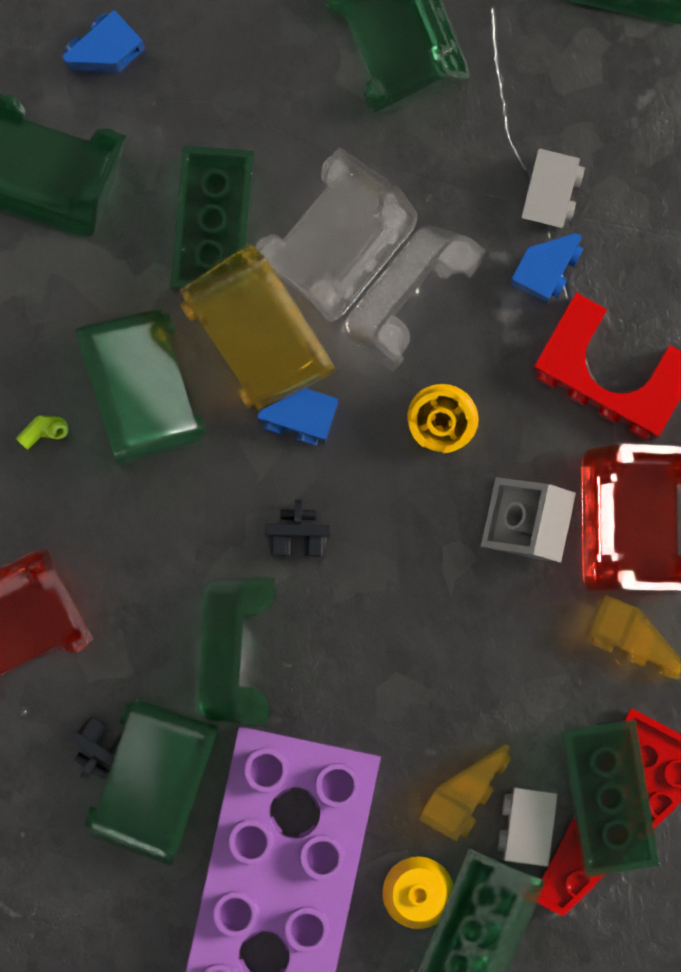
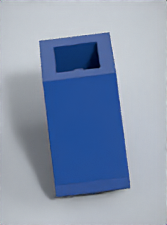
M113 10L108 15L103 13L98 16L90 25L92 30L82 39L76 37L69 42L64 49L65 54L62 56V59L69 70L120 72L145 49L143 40Z
M574 233L529 247L509 285L546 304L551 295L558 298L567 282V279L562 277L566 266L574 267L584 249L578 246L582 236Z
M303 388L260 410L257 419L259 422L264 423L262 428L264 430L283 435L284 430L298 434L296 440L317 446L318 441L326 443L339 399Z

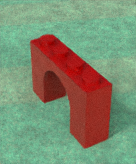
M576 292L532 371L538 374L536 379L551 388H555L557 384L568 390L567 397L578 404L585 406L587 402L600 409L598 411L600 416L613 423L621 420L630 425L629 432L645 441H648L649 437L654 440L657 439L681 399V351L669 345L646 384L636 391L613 393L603 389L592 379L588 372L586 349L607 309Z

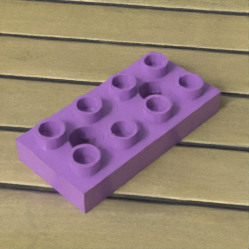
M239 726L186 972H251L247 968L244 959H241L240 949L244 941L247 942L254 935L260 934L261 931L277 934V937L283 942L286 951L289 950V962L286 968L282 967L278 972H336L381 756ZM291 788L307 790L316 808H320V818L317 825H312L307 831L299 833V836H289L282 833L283 830L277 825L274 816H271L273 799L278 800L281 795L291 791Z

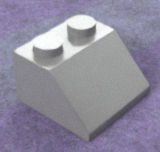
M496 477L481 547L561 563L576 493L550 484Z

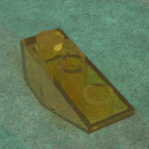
M602 596L586 635L594 639L592 645L612 653L615 647L627 653L626 660L645 667L647 661L660 666L658 673L678 681L681 675V658L641 610L610 596Z
M503 743L437 785L419 814L418 819L455 841L458 840L460 835L466 838L476 821V818L471 816L478 804L484 806L493 792L494 787L489 785L496 772L502 775L512 758L511 755L507 754L510 746Z

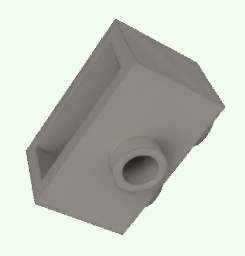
M538 148L521 218L563 228L565 221L571 223L576 202L570 201L573 187L580 188L585 167L579 166L580 158Z
M512 787L511 794L504 795L502 815L508 816L507 829H500L497 851L503 852V859L505 861L548 866L557 793Z

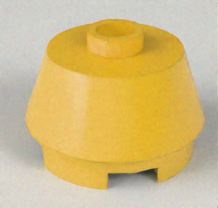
M436 384L424 388L415 395L408 408L407 421L414 439L422 447L433 451L450 453L464 447L474 437L478 427L479 419L475 403L467 393L452 385Z
M419 856L406 858L398 862L388 872L383 883V902L387 912L399 924L412 929L429 928L438 924L449 913L454 900L453 882L447 870L435 860Z

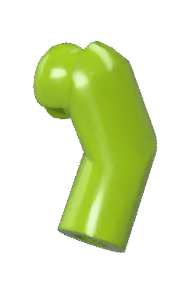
M39 415L20 432L16 440L29 450L40 438L56 440L65 438L69 429L67 422L59 416Z

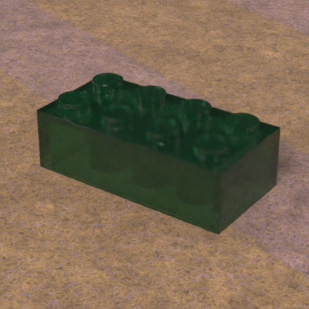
M183 145L170 281L173 293L243 299L255 169L254 151Z
M630 719L560 730L583 874L586 877L660 866L636 720Z
M469 849L418 972H509L545 880L488 855Z

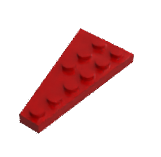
M633 708L628 710L548 866L530 897L531 900L563 917L599 880L622 861L621 859L677 808L676 806L681 803L680 733Z

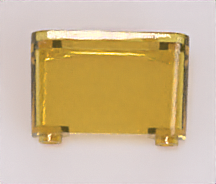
M252 244L247 245L179 291L185 300L179 304L191 322L198 319L238 379L242 388L236 392L248 409L254 405L259 411L327 378L337 371L268 261Z

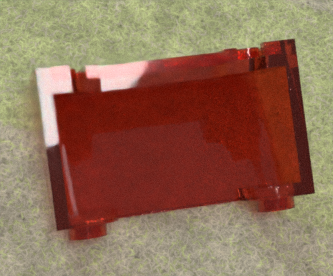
M616 444L591 448L584 454L582 460L583 579L589 590L681 591V555H678L677 485L681 484V447Z
M48 549L35 550L0 568V675L58 646L61 652L77 653L83 650L88 645V642L93 640L92 633Z

